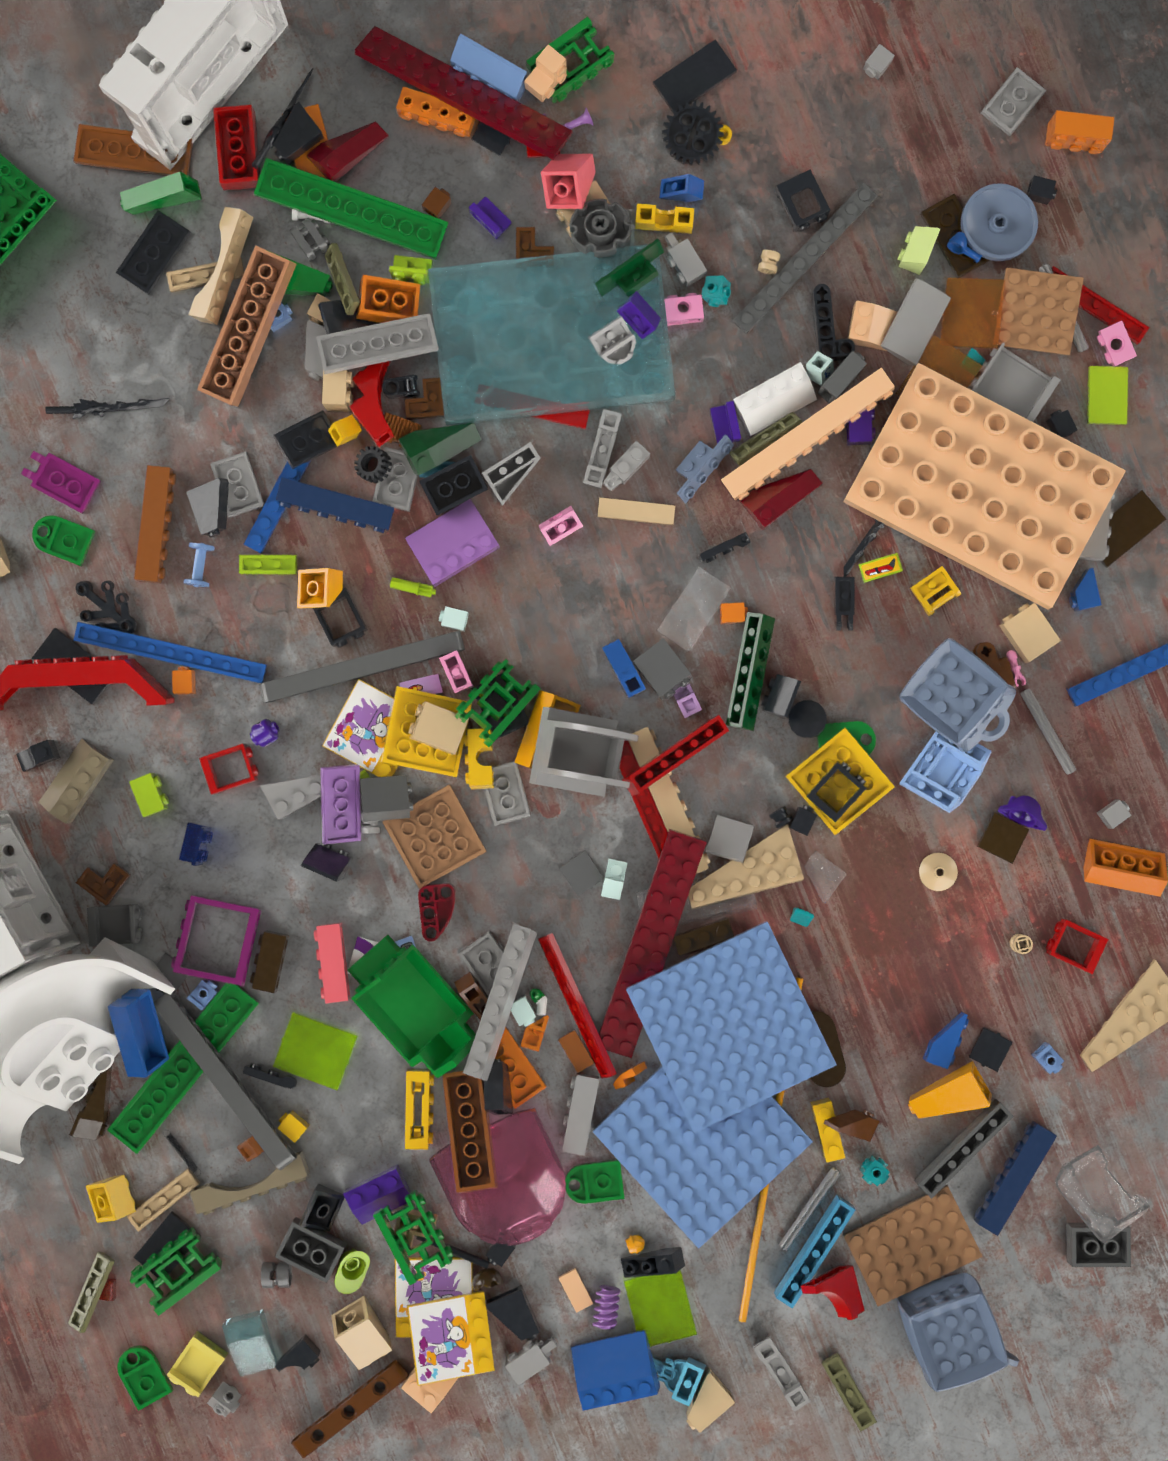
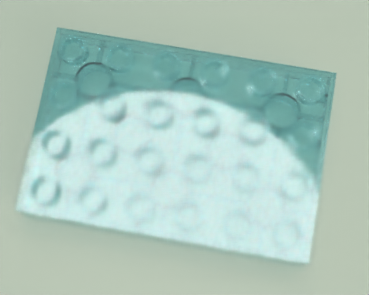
M648 244L624 248L619 247L616 248V254L602 258L594 257L593 252H588L587 254L575 252L428 269L435 336L439 350L437 354L446 425L674 400L675 388L660 257L650 262L658 271L659 276L637 292L661 317V320L656 330L644 339H641L625 321L629 330L635 336L636 344L633 356L623 364H612L603 360L597 354L588 336L619 317L618 308L627 302L631 296L627 298L617 286L601 297L595 283Z

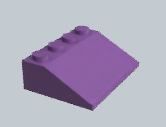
M471 499L405 538L434 587L500 548Z

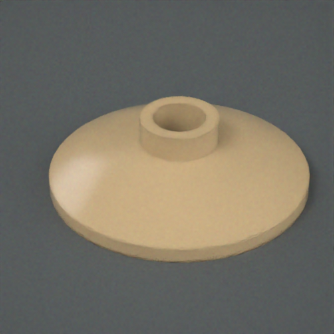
M932 853L925 857L920 864V879L931 890H946L957 879V865L950 856L944 853ZM941 868L943 874L938 876L936 871Z

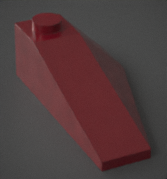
M375 121L320 143L307 154V158L328 180L337 182L386 140L389 135Z
M808 469L763 485L758 489H753L747 497L739 501L763 531L823 483L812 469Z

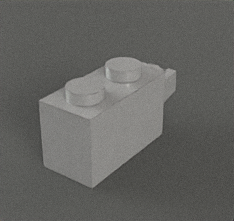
M672 232L666 235L665 240L668 244V247H666L668 257L666 259L670 267H675L678 272L676 276L681 284L684 283L688 287L705 277L707 269L688 238L684 241L681 239L677 241Z
M635 441L610 468V473L603 484L610 491L614 490L621 483L624 485L650 458V453L639 442Z
M553 1337L545 1342L542 1339H536L534 1342L530 1340L523 1345L521 1351L518 1353L514 1351L507 1356L505 1368L518 1386L550 1364L549 1356L552 1355L550 1351L557 1346V1342Z

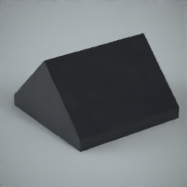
M318 1184L314 1189L299 1226L330 1232L345 1198L344 1195Z

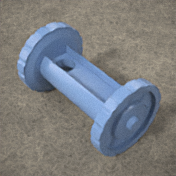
M189 543V547L196 549L192 579H184V584L194 587H209L210 583L202 581L206 552L214 551L215 547L204 543Z

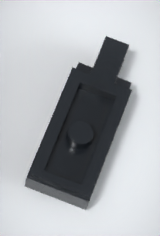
M744 532L698 554L700 562L705 560L706 563L717 559V554L723 552V555L734 551V546L743 548L751 541L748 534Z

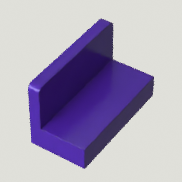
M484 197L477 205L473 202L468 207L469 213L495 239L512 224L487 197Z
M637 291L617 310L620 316L641 339L655 331L661 320V317Z
M734 401L726 402L723 406L711 408L710 413L717 444L724 435H727L732 443L739 442L741 434Z

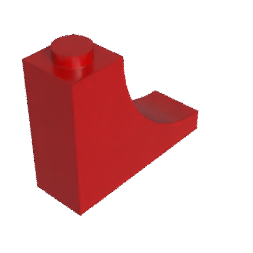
M838 1265L801 1285L803 1294H824L834 1305L838 1317L853 1320L865 1311L853 1265Z

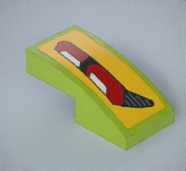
M898 553L859 564L864 583L903 571Z

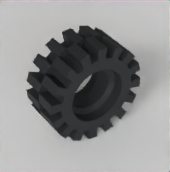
M367 446L365 450L361 449V455H356L359 459L354 460V464L358 465L354 466L355 470L358 471L356 472L357 475L371 483H378V480L382 482L384 480L383 476L388 477L386 472H391V469L388 468V466H392V462L389 461L391 460L390 456L375 446H371V448ZM372 458H377V468L374 471H369V461Z

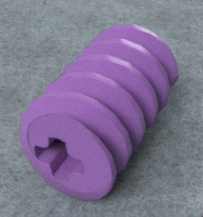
M601 1285L599 1287L602 1290L596 1291V1294L601 1296V1298L595 1299V1302L600 1304V1306L594 1307V1310L598 1311L599 1314L593 1315V1318L598 1319V1322H593L592 1325L600 1329H614V1326L617 1325L615 1318L618 1317L616 1311L619 1309L617 1303L620 1301V1297L617 1295L620 1294L621 1290L614 1286Z

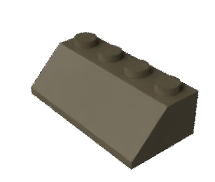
M82 738L39 803L63 823H72L114 759Z

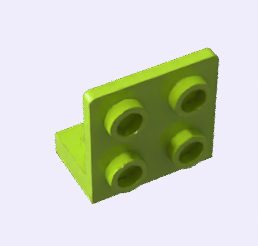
M394 255L393 266H389V272L393 280L410 281L424 286L425 283L430 284L433 261L432 259Z

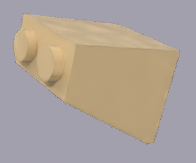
M365 1296L331 1315L335 1340L358 1370L369 1366L375 1360L392 1351L390 1337Z

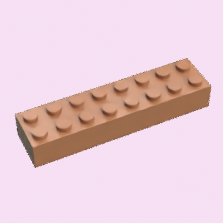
M255 245L197 390L229 405L239 407L296 263Z

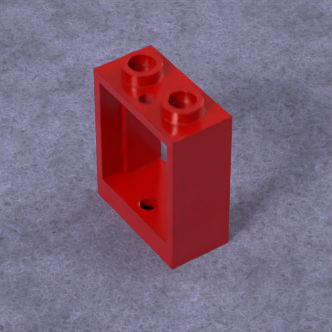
M242 743L199 758L211 795L258 780L259 771L256 764L253 765L251 757H253V752L250 746L247 747V744ZM242 751L250 777L220 787L212 760Z
M1061 919L1054 927L1055 934L1053 938H1050L1047 942L1046 954L1093 974L1109 939L1066 919ZM1067 926L1094 938L1083 965L1055 952Z

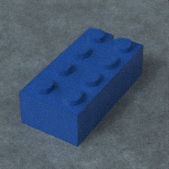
M130 989L121 998L107 1006L128 1077L146 1078L169 1060L150 989Z

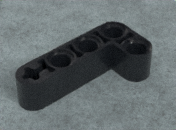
M818 284L811 296L816 350L824 354L822 348L827 347L831 350V354L826 355L827 357L833 359V361L845 360L852 351H855V343L850 339L835 340L831 291L828 285ZM819 291H821V294L824 295L822 303H820L821 296L818 294ZM825 310L827 317H821L818 311ZM820 329H827L829 335L823 336L820 333ZM841 346H848L850 352L844 353L841 350Z

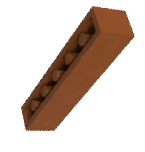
M147 465L134 579L140 582L161 584L162 579L165 578L163 564L164 560H167L168 555L165 547L166 541H169L170 531L167 529L168 522L170 523L172 519L170 503L173 504L174 501L172 485L176 483V473L170 467Z

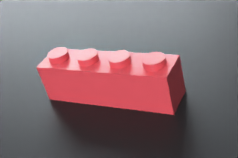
M342 922L316 926L317 930H314L315 942L318 941L319 949H316L317 961L321 963V968L318 969L319 979L323 980L321 998L325 999V1004L349 1001L351 997Z

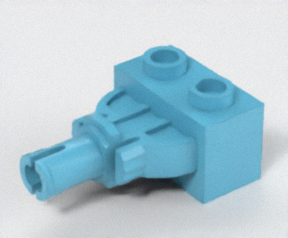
M690 1357L687 1360L666 1358L665 1362L653 1358L656 1372L659 1375L658 1379L664 1382L667 1389L673 1393L671 1398L686 1406H690L706 1365Z

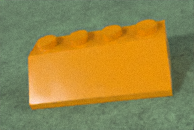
M540 690L514 763L532 769L543 707L578 713L581 705Z

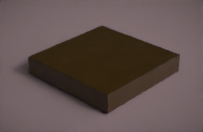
M993 812L977 847L1013 864L1029 829Z

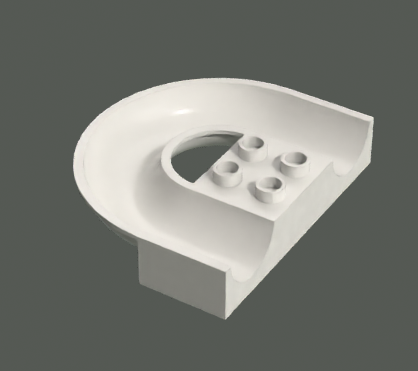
M105 937L90 954H68L46 958L23 966L0 979V1158L20 1164L24 1159L20 1146L21 1133L26 1121L33 1112L44 1105H50L67 1111L74 1102L79 1101L86 1095L88 1086L96 1077L112 1066L114 1057L120 1052L107 1006L121 998L130 989L157 988L168 994L175 990L152 960Z

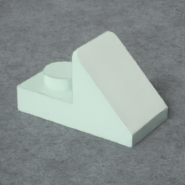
M608 859L601 893L602 897L620 900L627 862Z

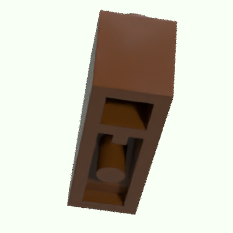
M468 972L454 983L460 996L481 1021L488 995L472 973Z
M854 1109L826 1119L824 1124L837 1132L871 1142L880 1121L873 1117L874 1113L866 1109L863 1112Z

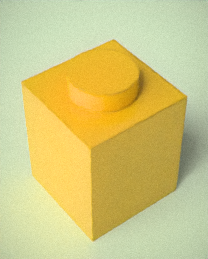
M353 415L334 422L328 429L337 447L356 439L362 431L359 422L355 420Z
M292 1110L289 1114L285 1112L278 1122L281 1124L277 1129L295 1143L310 1124Z

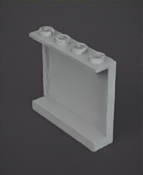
M1002 343L999 347L995 346L989 354L992 358L988 363L984 362L979 370L981 375L978 379L975 377L972 380L969 388L1034 422L1059 384L1060 379L1056 376L1050 378L1004 348L1005 343Z

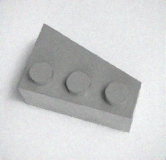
M531 442L481 473L501 506H503L540 460V456Z
M321 775L260 786L278 820L321 798Z

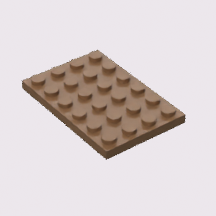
M945 1185L932 1199L926 1194L843 1234L878 1307L983 1257L948 1185Z

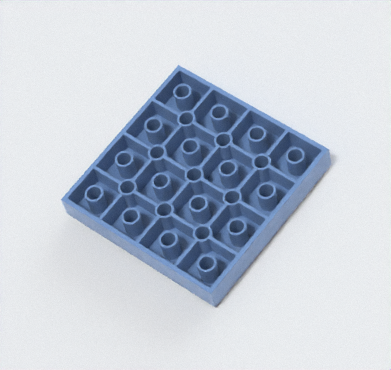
M767 921L626 988L694 1133L837 1065Z
M662 1065L593 1129V1133L698 1249L813 1143L808 1134L773 1096L694 1133Z

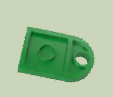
M49 515L36 522L33 527L32 538L36 547L41 551L82 566L96 531L61 517ZM46 526L48 533L46 536L41 537L39 529Z
M861 721L826 724L824 731L817 736L819 749L846 727L868 755L872 753L876 745V736L873 729ZM863 734H868L871 737V742L868 745H864L861 742Z
M618 1159L583 1163L572 1167L565 1178V1190L568 1196L573 1201L581 1204L625 1199L621 1164ZM570 1181H579L580 1187L576 1190L569 1187Z
M133 1346L128 1348L119 1358L117 1365L118 1374L138 1411L174 1390L158 1359L149 1348ZM135 1353L138 1361L131 1362L128 1359V1354Z

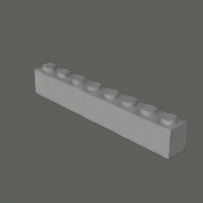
M516 924L512 926L463 1071L464 1074L484 1081L488 1080L537 935L535 931Z

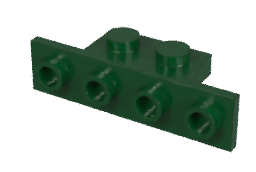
M657 238L652 243H649L641 251L617 266L606 276L600 278L595 283L600 296L603 297L618 286L628 298L659 276L658 271L650 262L664 253L660 240Z

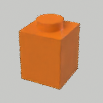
M744 602L720 604L721 624L744 623L748 607H744Z
M178 667V670L172 671L173 694H196L195 671L190 670V667Z

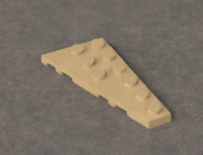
M788 824L747 850L743 863L732 860L693 885L688 895L691 908L696 909L804 880Z
M1156 960L1150 963V967L1140 976L1139 981L1119 1003L1112 1016L1102 1025L1098 1034L1092 1038L1081 1052L1080 1056L1091 1072L1168 1022V977Z

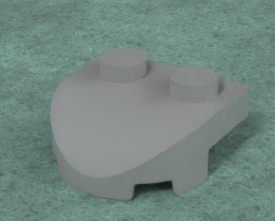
M622 316L617 317L588 336L597 354L609 363L623 364L634 354L636 339Z

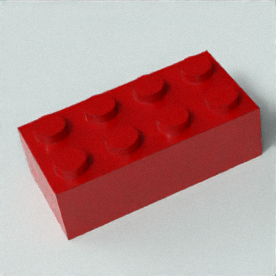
M252 105L213 108L219 183L224 191L256 188L260 177V167L259 169L252 167V163L259 153L256 116Z

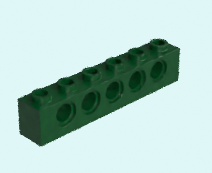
M747 612L726 726L754 731L775 618L771 616Z

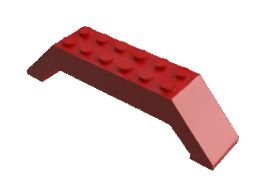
M128 655L111 656V659H109V656L92 657V660H90V657L72 658V661L70 657L53 659V662L51 658L35 659L34 663L32 659L14 660L15 664L7 665L0 674V711L4 710L6 702L20 688L126 683L146 700V706L175 703V698L134 658L128 659Z

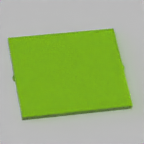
M293 1012L284 1037L281 1039L282 1043L273 1067L338 1091L358 1036Z
M681 1270L676 1274L641 1276L624 1280L636 1331L645 1330L650 1347L697 1335Z

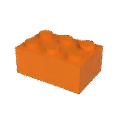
M1057 110L1048 122L1045 146H1050L1051 149L1055 150L1067 148L1072 152L1084 150L1090 154L1102 153L1112 140L1114 117Z
M363 275L359 285L360 303L357 307L356 319L384 323L418 316L420 284Z

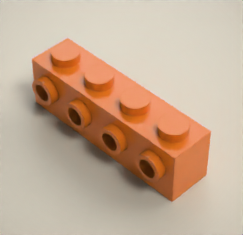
M402 87L396 106L397 114L402 119H414L424 126L430 124L436 126L440 131L449 130L457 136L470 137L475 118L432 95Z

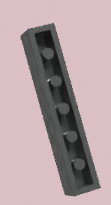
M994 1099L990 1106L986 1107L914 1181L932 1199L1014 1116L1001 1102Z

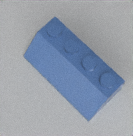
M460 33L450 59L453 69L471 76V79L478 80L519 102L526 90L524 81L527 78V71Z

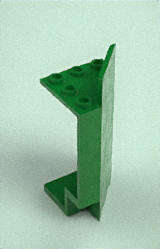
M386 935L347 969L360 984L354 990L356 994L351 999L411 1067L422 1061L438 1079L458 1066L469 1054L476 1033L466 1022L474 1013L413 944L407 949L405 947L400 948L389 935Z

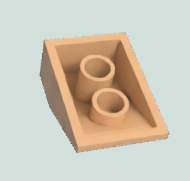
M856 300L852 310L847 339L852 340L858 346L887 351L881 347V344L898 312L877 304Z
M414 1368L403 1381L401 1389L432 1413L458 1378L418 1386Z

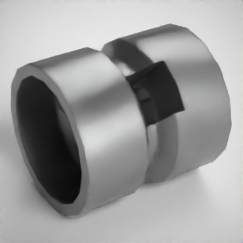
M274 1262L262 1263V1288H274L275 1285H278L279 1288L291 1287L292 1265L286 1262H279L278 1265Z

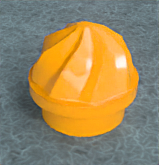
M630 1235V1238L625 1239L630 1254H638L644 1249L645 1241L639 1235Z

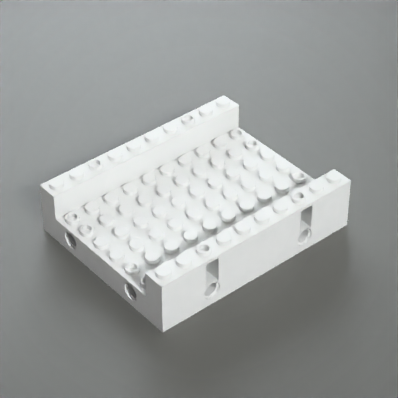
M165 0L160 10L153 13L151 21L147 26H143L140 29L135 41L128 44L126 52L122 57L115 60L110 72L103 75L99 84L103 93L124 109L135 129L131 136L133 141L171 170L186 152L187 141L192 139L193 144L214 118L213 108L224 106L288 26L280 0ZM246 47H251L250 51H243ZM192 120V123L190 125H184L186 121ZM178 154L177 161L175 163H171V161L174 160Z
M0 810L1 979L23 966L46 958L60 956L81 944L7 810ZM10 845L14 848V854L12 856L8 853V847ZM47 912L52 917L49 923L44 918Z

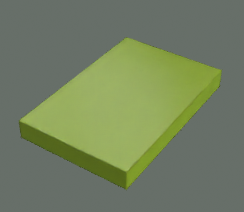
M1089 366L1087 424L1126 425L1128 367Z

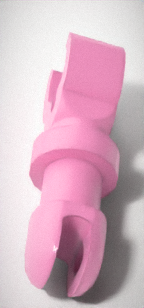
M1010 650L1006 653V657L1010 663L1017 688L1019 686L1017 679L1021 680L1022 686L1026 685V679L1020 672L1021 666H1018L1016 652Z

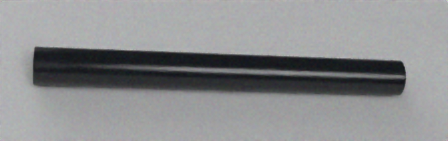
M417 1236L416 1238L422 1242L426 1241L425 1237ZM434 1240L431 1246H434L439 1249L438 1245ZM449 1245L455 1256L485 1269L489 1267V1261Z

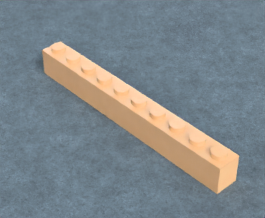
M881 367L722 478L721 481L734 500L744 499L749 495L748 491L753 488H760L765 484L764 480L769 477L774 478L780 474L781 468L784 466L790 467L797 462V457L809 454L813 450L812 447L814 445L825 443L829 439L828 436L833 432L837 434L845 428L844 425L849 421L853 423L861 417L860 413L875 408L877 406L876 402L882 398L886 400L894 394L892 391L895 389V386Z

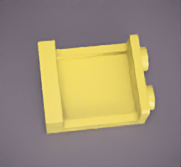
M197 1331L167 1376L170 1377V1381L174 1384L183 1386L188 1394L199 1397L228 1355V1352Z

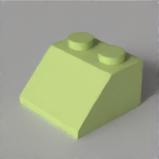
M915 226L912 232L909 231L905 242L908 243L906 249H902L898 260H900L898 267L920 275L927 264L940 229Z

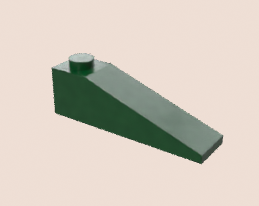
M474 423L415 430L398 439L416 475H421L482 440Z

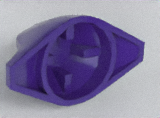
M1011 796L1008 804L1000 806L998 809L999 813L1020 825L1043 831L1047 829V824L1041 815L1040 804L1032 797L1019 796L1016 798Z

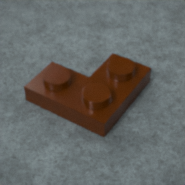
M516 227V267H554V246H535V227Z
M442 378L422 379L424 398L405 399L406 419L445 417Z
M116 863L112 865L104 877H101L90 867H87L75 883L107 906L131 874Z

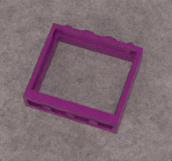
M191 896L190 900H187L185 904L187 914L186 918H183L180 930H183L181 938L178 937L176 942L178 952L177 956H174L171 968H174L173 972L244 986L261 910ZM197 903L250 914L235 978L182 968Z

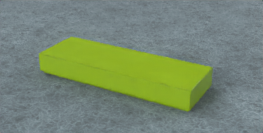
M239 555V574L297 575V555Z

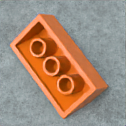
M1089 839L1084 863V882L1160 897L1168 883L1165 853Z

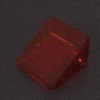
M107 1279L100 1295V1300L114 1301L116 1299V1279Z

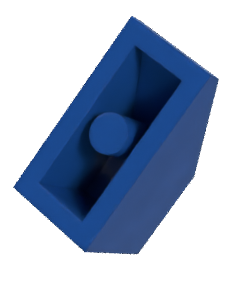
M691 174L661 179L659 198L683 202L702 200L704 180Z
M1094 568L1083 572L1070 593L1069 603L1071 608H1074V612L1102 605Z

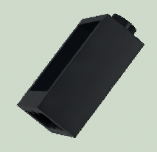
M346 587L342 589L330 606L347 599L360 626L359 628L335 639L321 612L328 607L313 608L331 646H337V648L348 644L347 640L353 637L355 640L365 635L364 632L368 630Z
M837 761L806 796L834 822L867 789L865 785L866 780L859 774L855 776L850 772L852 768L844 761L842 763ZM837 770L841 771L859 787L839 811L835 810L817 794L819 789Z

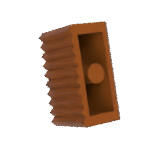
M388 412L384 414L385 420L394 435L386 443L391 444L392 441L399 443V438L412 431L423 429L422 425Z

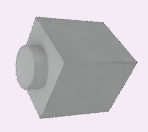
M879 44L865 62L863 67L865 73L869 77L879 80L892 63L895 55Z
M1114 800L1097 812V815L1108 829H1114L1131 816L1129 806L1125 801Z

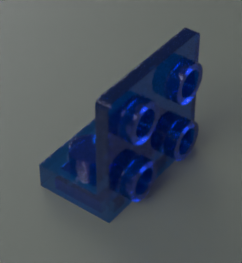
M188 822L179 860L191 862L193 866L203 865V862H206L208 858L207 845L211 843L213 837L212 827Z

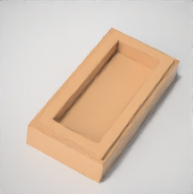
M576 1268L558 1277L576 1313L594 1304Z

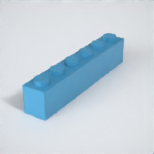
M836 1194L775 1289L774 1294L776 1298L793 1309L802 1295L801 1285L813 1278L856 1211L851 1203Z

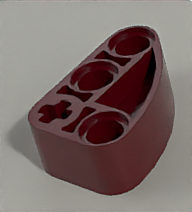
M450 883L426 885L418 892L422 935L429 942L439 938L453 916L456 903V889ZM443 887L451 889L452 894L450 897L442 895ZM425 889H428L429 892H432V896H430V899H427L426 896H423V892H425ZM426 908L434 910L435 915L433 918L425 916ZM429 927L436 929L437 935L435 937L427 935Z

